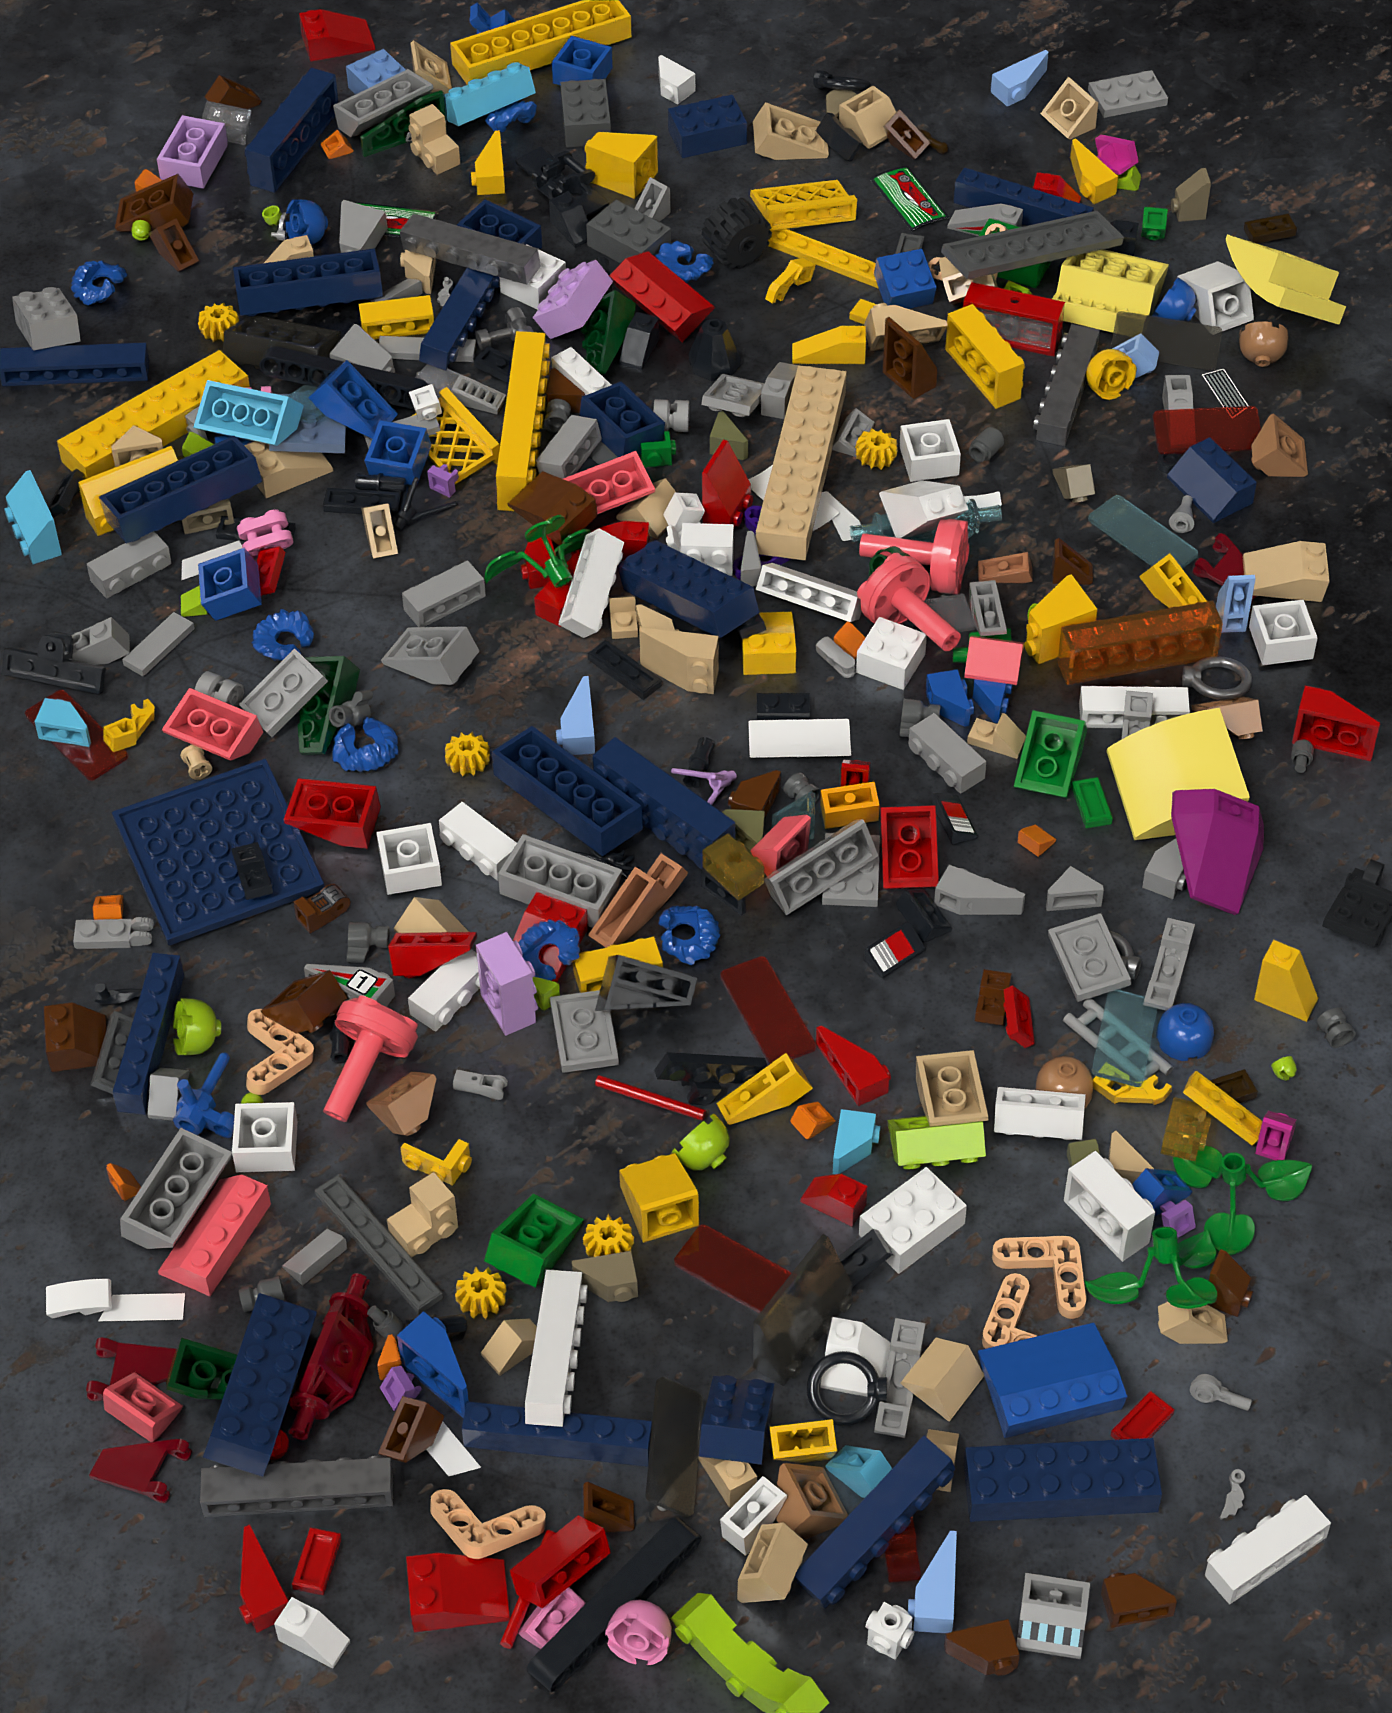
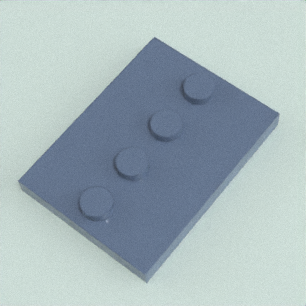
M305 393L303 395L278 394L290 397L303 404L304 407L297 430L278 446L269 444V451L345 453L346 426L325 416L308 398L312 393Z

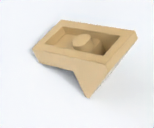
M635 596L609 597L612 639L638 637Z
M1002 713L998 724L976 718L968 735L967 744L1018 759L1024 746L1026 735L1005 713Z

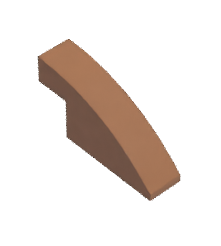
M662 853L658 856L647 874L634 867L588 936L606 948L610 945L622 944L640 930L660 910L685 879L688 872Z

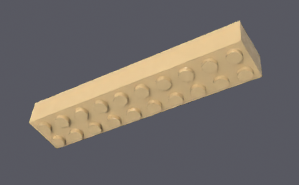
M798 365L756 529V544L760 555L806 560L846 394L847 371Z

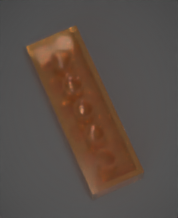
M1207 601L1093 622L1072 624L1061 627L1057 662L1066 685L1198 662L1207 657H1217L1223 623L1214 602Z

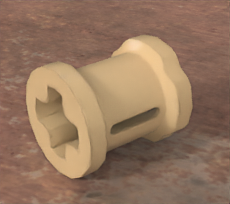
M190 745L182 750L180 756L183 762L188 765V773L192 779L200 780L211 773L212 765L205 759L202 748Z

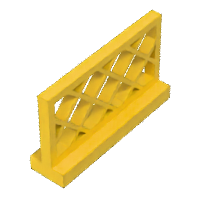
M838 180L750 190V197L771 225L770 231L856 220L857 198L855 195L849 196Z
M447 387L439 391L440 398L438 400L444 412L442 417L436 418L438 424H440L441 431L429 436L437 438L435 444H431L428 458L438 468L446 464L449 473H451V466H463V469L458 472L459 478L455 482L457 484L491 461L497 465L500 444ZM456 424V431H444L445 425ZM442 437L453 438L452 445H440ZM459 438L470 439L469 446L457 445ZM438 451L450 452L448 459L437 458ZM455 452H467L465 459H454ZM472 453L484 454L478 460H470Z

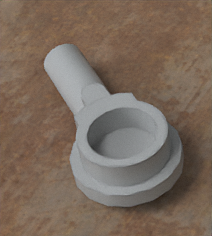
M1198 1375L1190 1386L1191 1395L1200 1402L1209 1403L1219 1400L1246 1411L1250 1408L1252 1399L1230 1392L1228 1388L1222 1386L1221 1381H1218L1212 1375Z

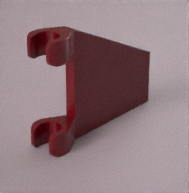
M1219 533L1215 537L1216 542L1213 544V549L1226 554L1215 568L1204 558L1197 559L1193 574L1197 577L1209 578L1223 586L1228 576L1244 575L1242 553L1225 534ZM1252 595L1251 602H1253L1257 596Z
M103 1337L98 1338L95 1345L98 1357H115L110 1385L134 1372L152 1385L166 1382L172 1359L176 1352L174 1348L119 1343ZM89 1381L86 1387L87 1399L90 1401H102L103 1392L109 1385L99 1381Z
M182 1439L106 1448L101 1451L89 1477L146 1495L159 1503H166L170 1496V1492L166 1491L167 1485L153 1480L167 1453L177 1459L187 1461L192 1454V1450L189 1449V1443Z

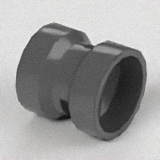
M554 399L548 402L544 419L546 430L554 434L558 433L562 425L570 417V404L562 399Z
M801 772L792 775L783 787L784 793L789 798H794L795 803L802 810L813 807L821 796L820 789L815 784H810L809 779Z
M1340 1008L1329 1009L1317 1019L1319 1028L1327 1034L1326 1039L1333 1048L1342 1047L1355 1037L1356 1033L1351 1024L1346 1023V1016Z

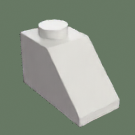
M660 55L658 61L661 96L679 104L695 92V73Z
M762 1476L720 1519L722 1537L746 1556L753 1546L761 1525L773 1524L787 1495Z
M291 1597L274 1623L280 1642L331 1668L335 1667L350 1643V1639L320 1611Z

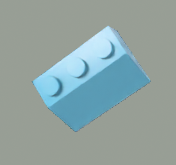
M31 470L25 471L7 494L6 501L8 507L4 508L8 522L14 523L12 529L16 539L21 538L22 540L19 543L23 555H29L32 564H36L60 556L62 553L54 519Z

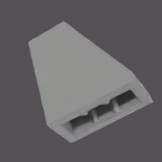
M343 200L341 202L339 242L341 253L376 248L388 229L385 211Z
M357 324L350 328L330 353L331 359L344 362L348 360L353 364L395 373L392 356Z

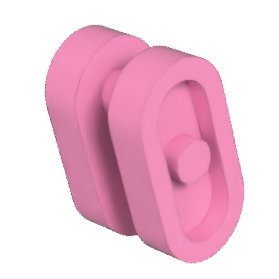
M276 509L270 510L265 515L257 518H245L237 526L239 538L248 540L242 545V548H245L253 558H257L261 550L278 546L285 549L294 543L291 532L289 530H282L288 526L286 514Z

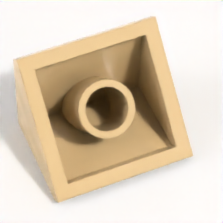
M413 40L411 42L413 72L433 84L434 89L431 93L440 90L444 94L449 93L448 91L452 89L447 62Z
M1068 77L1040 114L1068 139H1073L1096 128L1098 102Z
M133 425L111 446L115 467L163 449L162 439Z
M666 478L652 483L656 492L629 502L616 515V518L620 521L649 522L650 536L658 540L667 530V526H669L663 514L676 492Z
M418 897L413 898L394 927L396 933L469 932L439 900Z
M935 1338L900 1384L950 1422L983 1379L984 1373L968 1345Z

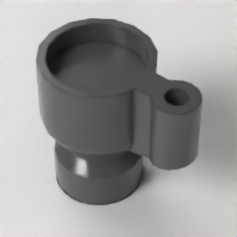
M358 691L354 694L353 700L346 701L342 705L333 706L329 711V720L335 727L345 726L347 723L353 727L363 725V720L371 716L368 702L373 698L372 691Z
M904 698L900 737H909L910 727L933 713L939 717L940 705L930 704L925 706L921 700Z
M350 921L347 962L365 963L371 945H376L378 948H388L389 926L372 928L367 922Z
M280 1276L261 1280L254 1289L251 1287L239 1289L244 1313L253 1311L259 1293L286 1301Z

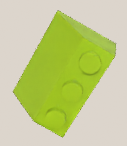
M926 1116L887 1120L894 1160L898 1166H903V1169H916L920 1167L921 1163L931 1162L933 1166H944L949 1164V1160L961 1159L963 1163L978 1161V1157L986 1156L983 1121L930 1127Z

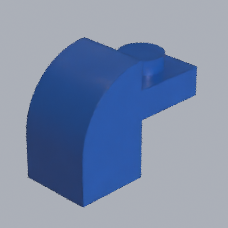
M478 2L470 7V23L477 29V34L516 22L506 9L490 17Z

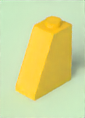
M1273 940L1262 960L1254 1000L1307 1022L1318 1002V996L1301 951Z
M833 1419L770 1427L774 1460L795 1463L831 1460L837 1452Z

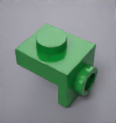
M1144 207L1141 237H1146L1149 240L1165 238L1168 209Z
M664 431V441L641 443V462L644 467L672 465V455H676L675 440H670L669 431Z

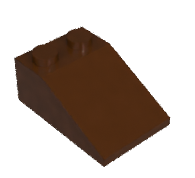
M176 174L120 199L115 229L117 231H131L132 224L135 221L143 220L150 224L151 231L176 218L180 226L184 227L189 223L194 193L181 176Z
M887 317L885 319L883 373L910 397L915 399L936 387L937 368L922 344L892 318Z
M544 471L507 503L512 510L532 525L546 521L556 515H563L565 523L556 531L546 535L558 545H561L566 537L584 529L598 516L594 497L578 485Z

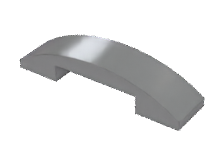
M1126 690L1121 740L1150 726L1153 693Z
M1167 918L1143 1005L1162 1010H1168L1174 1005L1195 924Z
M895 1318L885 1377H887V1402H879L874 1433L905 1438L914 1394L900 1383L921 1356L926 1323Z

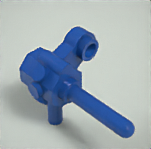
M224 1052L218 1056L201 1089H192L186 1079H182L177 1083L182 1096L177 1102V1113L173 1118V1122L178 1129L183 1128L198 1135L206 1128L221 1137H232L235 1116L229 1112H222L220 1114L215 1111L216 1103L211 1095L230 1060L229 1054Z

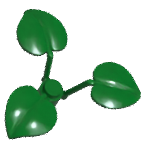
M556 515L546 521L539 522L526 531L525 539L528 542H533L542 537L551 557L545 562V569L523 551L516 553L513 550L495 558L488 564L484 581L487 584L493 577L524 558L541 572L545 579L549 577L555 588L564 586L573 578L568 570L564 555L581 549L585 536L592 531L582 529L571 534L553 552L546 535L559 529L565 523V518L563 515Z
M1175 1144L1173 1148V1163L1176 1173L1188 1186L1204 1188L1211 1183L1212 1178L1219 1179L1221 1175L1224 1182L1230 1185V1215L1227 1213H1216L1207 1219L1204 1226V1231L1207 1230L1216 1250L1219 1252L1222 1249L1229 1255L1245 1250L1255 1235V1226L1252 1218L1244 1214L1236 1215V1186L1241 1185L1245 1181L1246 1174L1249 1175L1259 1188L1266 1187V1193L1270 1198L1278 1201H1289L1301 1195L1312 1171V1164L1296 1160H1276L1262 1165L1258 1170L1257 1177L1252 1172L1251 1166L1245 1164L1244 1157L1239 1153L1232 1152L1223 1157L1217 1149L1206 1145L1185 1146Z
M1159 1227L1152 1232L1153 1247L1147 1248L1148 1256L1139 1280L1131 1273L1115 1272L1095 1280L1085 1281L1087 1290L1100 1301L1109 1304H1123L1133 1301L1139 1296L1137 1288L1144 1286L1153 1256H1155L1159 1263L1173 1264L1176 1279L1179 1283L1167 1289V1301L1177 1308L1191 1309L1216 1302V1287L1210 1281L1201 1277H1194L1185 1282L1179 1266L1183 1264L1188 1268L1207 1266L1216 1260V1248L1207 1230L1178 1243L1177 1232L1174 1228Z

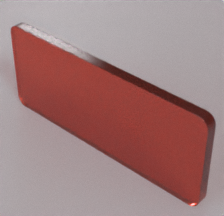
M1255 406L1157 410L1153 414L1157 448L1160 454L1185 453L1189 447L1209 437L1224 451L1252 450L1251 445L1261 431L1258 410Z
M58 690L47 697L49 699L71 702L87 725L91 740L90 747L55 741L50 742L88 780L93 781L127 760V752L124 749L113 752L103 740L104 729L64 690ZM44 699L25 711L26 718L34 726Z
M760 956L721 971L720 978L769 1065L785 1053L792 1059H796L815 1051L816 1043L766 957Z
M704 1224L698 1226L674 1258V1264L679 1269L779 1325H784L810 1291V1284L806 1280Z

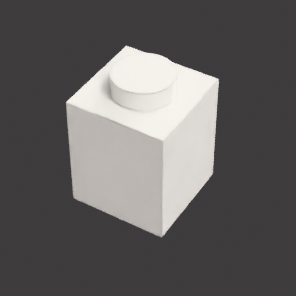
M675 492L663 515L668 525H672L679 532L682 531V523H699L705 510L697 494Z

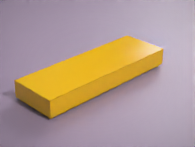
M1195 1071L1189 1077L1183 1093L1250 1145L1256 1143L1259 1139L1262 1120L1198 1071Z

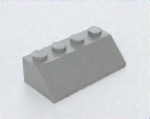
M409 69L333 105L338 129L350 137L357 136L362 131L379 125L420 97L429 95L434 89L433 84Z
M854 820L783 867L775 870L763 880L771 897L783 912L788 915L877 858L878 853L864 820Z
M522 834L498 873L499 891L501 895L526 904H530L536 892L587 909L588 926L593 928L617 893L622 869Z
M180 1128L121 1217V1236L146 1249L173 1248L232 1157V1152Z

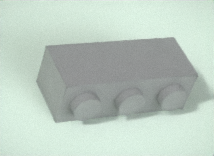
M571 415L541 455L538 456L536 467L539 474L544 471L561 479L576 474L602 439L597 419Z
M153 531L142 536L137 541L124 543L88 562L87 568L90 581L107 599L172 563L168 546Z
M468 560L402 593L404 611L418 627H425L486 596L484 578Z
M935 713L910 727L908 744L912 752L920 755L930 769L936 770L944 778L945 782L950 787H954L960 794L985 779L987 761Z

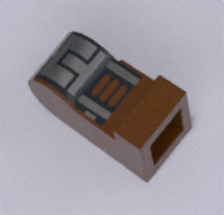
M329 884L308 899L301 897L293 901L296 919L311 934L343 914L349 908L351 901L338 885Z

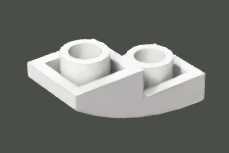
M110 1279L79 1280L46 1287V1315L51 1318L76 1312L89 1315L112 1309Z

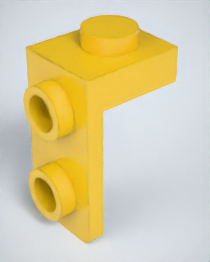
M458 1139L444 1161L409 1144L403 1143L401 1146L402 1161L408 1168L415 1171L420 1170L428 1175L434 1172L442 1182L452 1186L462 1172L465 1173L469 1169L472 1161L469 1143Z

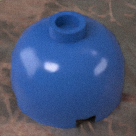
M293 199L289 203L286 214H290V221H285L288 239L307 235L311 246L320 241L328 227V219L321 207L313 201Z
M1177 278L1173 287L1168 290L1151 318L1165 326L1172 327L1180 325L1184 320L1189 322L1197 310L1193 307L1196 296L1192 287L1182 279Z
M1191 1003L1174 1005L1162 1014L1158 1023L1156 1039L1160 1043L1159 1047L1169 1057L1180 1061H1188V1058L1196 1056L1197 1059L1202 1058L1210 1051L1213 1043V1021L1208 1013L1197 1005Z

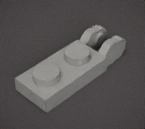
M136 917L133 920H76L73 940L74 947L76 949L145 946L152 943V935L147 931L153 929L154 922L148 917Z

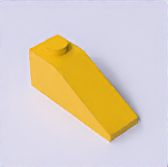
M500 130L493 133L475 161L476 172H471L472 186H477V195L505 194Z
M1073 139L1070 159L1082 195L1093 204L1116 195L1118 176L1077 139Z
M839 326L792 343V364H865L866 326Z
M1171 553L1139 576L1155 598L1195 628L1199 629L1217 615Z
M785 1053L716 1104L726 1122L732 1125L789 1106L813 1088L803 1070Z

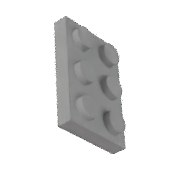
M1152 70L1090 82L1088 85V91L1098 102V109L1104 118L1166 106L1168 104V97Z
M722 374L705 392L701 405L709 406V409L713 411H730L733 415L739 417L749 416L761 402V392L764 383Z
M294 648L239 706L243 710L256 715L261 727L273 737L328 680Z
M825 833V839L834 833ZM870 835L878 857L825 890L822 895V905L877 907L880 835Z
M1101 913L1048 930L1049 939L1077 1002L1131 985V978Z
M600 990L550 997L562 1073L619 1065L610 1010L595 1011Z

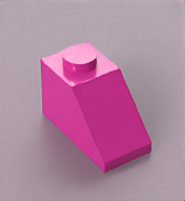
M1268 1110L1262 1121L1255 1154L1275 1161L1285 1160L1297 1119L1283 1113H1275Z

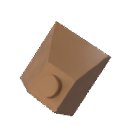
M1274 413L1271 414L1251 445V460L1254 467L1262 470L1268 476L1305 477L1308 475L1304 439Z
M1241 696L1230 700H1218L1191 705L1194 712L1220 708L1228 734L1236 735L1238 739L1253 738L1255 732L1262 731L1258 699Z
M411 1071L366 1102V1104L393 1134L412 1135L421 1128L420 1124L428 1119L436 1077L430 1073Z
M783 1463L780 1466L777 1488L784 1492L787 1498L776 1517L778 1523H785L799 1537L806 1540L838 1527L848 1517L824 1467Z

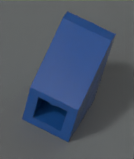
M958 669L927 674L926 695L929 704L940 705L939 715L964 727L969 726L970 715L974 714L972 699H967L965 679L961 680Z
M974 680L973 699L994 723H998L1001 713H1007L1009 698L1005 697L1006 694H1011L1013 685Z

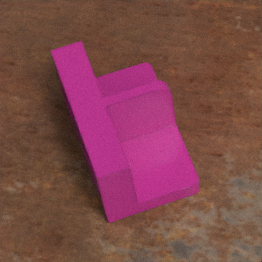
M1099 135L1095 138L1098 156L1096 157L1115 174L1120 175L1139 162L1135 141L1106 135Z

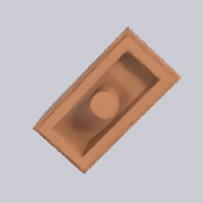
M1028 552L978 561L979 582L995 580L996 583L1033 582L1032 563Z

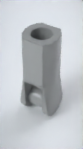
M828 636L818 641L816 652L833 666L842 677L851 678L855 675V659L846 653Z
M456 1070L453 1079L454 1090L480 1094L495 1100L503 1098L504 1092L502 1090L508 1084V1080L500 1075H485L463 1070Z

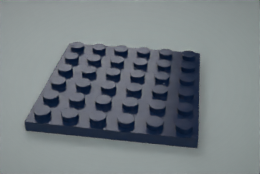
M266 758L112 811L114 822L168 946L287 904L301 897L315 894L325 887L299 829L284 823L288 805ZM258 842L273 893L246 900L231 849Z

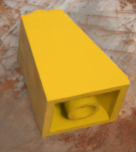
M597 132L585 145V168L595 172V178L591 183L635 199L645 188L649 178H654L658 173L657 136Z
M1072 574L1066 576L1029 612L1028 624L1026 625L1027 638L1024 645L1027 654L1033 656L1038 664L1093 644L1097 608Z
M675 1153L667 1156L660 1155L653 1160L640 1164H630L619 1170L620 1187L643 1243L699 1226L698 1192Z

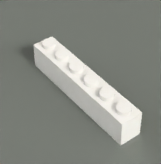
M546 1270L525 1399V1424L563 1427L564 1415L571 1412L572 1395L567 1394L568 1391H574L575 1372H571V1369H577L578 1350H574V1346L580 1347L581 1328H577V1326L583 1325L584 1306L580 1305L581 1303H586L588 1289L587 1285H582V1272Z

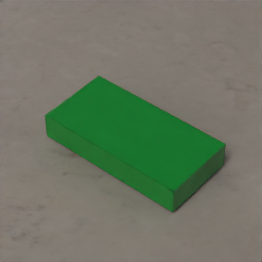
M1098 777L1072 781L1071 788L1085 828L1112 824L1113 818Z

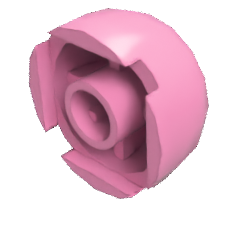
M632 1600L617 1608L608 1623L605 1636L607 1635L609 1638L607 1644L610 1650L619 1658L632 1664H636L635 1658L648 1661L647 1665H653L662 1661L667 1654L671 1642L672 1627L667 1614L659 1606L648 1601Z

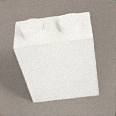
M1217 261L1177 276L1191 286L1195 292L1196 301L1193 307L1197 310L1194 315L1210 334L1214 335L1254 320L1251 290L1238 270Z
M918 481L879 493L896 538L904 539L936 530L941 519H954L969 510L958 485Z

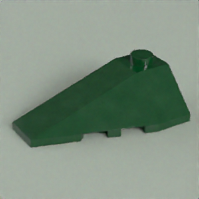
M440 90L420 97L360 137L362 155L367 157L410 142L406 141L407 133L410 132L409 114L433 104L445 116L443 91Z
M616 290L602 297L584 326L580 328L581 333L585 335L582 347L586 349L587 354L584 360L601 375L607 372L625 339L627 328L635 315L636 303Z
M345 656L304 657L328 682L299 710L298 738L299 752L302 755H324L338 728L330 722L329 711L333 706L342 705L344 702L352 700L355 694L360 669Z
M181 1337L172 1359L166 1381V1390L196 1399H223L237 1354ZM298 1373L292 1388L291 1395L295 1392L299 1375Z

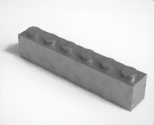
M415 213L412 214L400 230L402 246L405 250L527 285L541 266L538 248Z
M1071 324L1069 333H1064L1061 344L1063 350L1059 349L1056 357L1058 365H1053L1050 375L1052 382H1047L1045 396L1047 397L1046 399L1042 398L1040 402L1039 413L1041 415H1036L1033 429L1037 430L1036 440L1065 446L1087 381V366L1095 356L1098 348L1099 329Z
M371 1456L367 1459L353 1460L344 1457L336 1461L311 1459L303 1463L278 1461L267 1465L263 1477L224 1465L201 1468L200 1504L204 1517L393 1506L391 1458Z

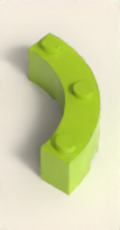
M697 1593L670 1618L676 1626L675 1633L684 1643L691 1644L699 1655L726 1681L727 1688L737 1697L742 1695L763 1712L820 1713L829 1704V1701L811 1677L797 1673L789 1668L782 1672L775 1666L777 1663L773 1657L761 1649L755 1642L749 1641L746 1644L733 1631L737 1625L711 1594Z

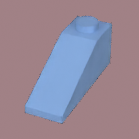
M1044 50L992 74L991 93L1006 106L1025 99L1047 70L1048 51Z
M1255 575L1228 576L1219 590L1215 611L1217 613L1220 633L1246 632L1256 579Z
M583 676L560 718L561 729L556 730L557 744L562 745L563 749L572 755L595 754L589 676Z
M950 1531L917 1584L915 1599H908V1613L914 1619L913 1631L932 1633L952 1632L957 1531Z

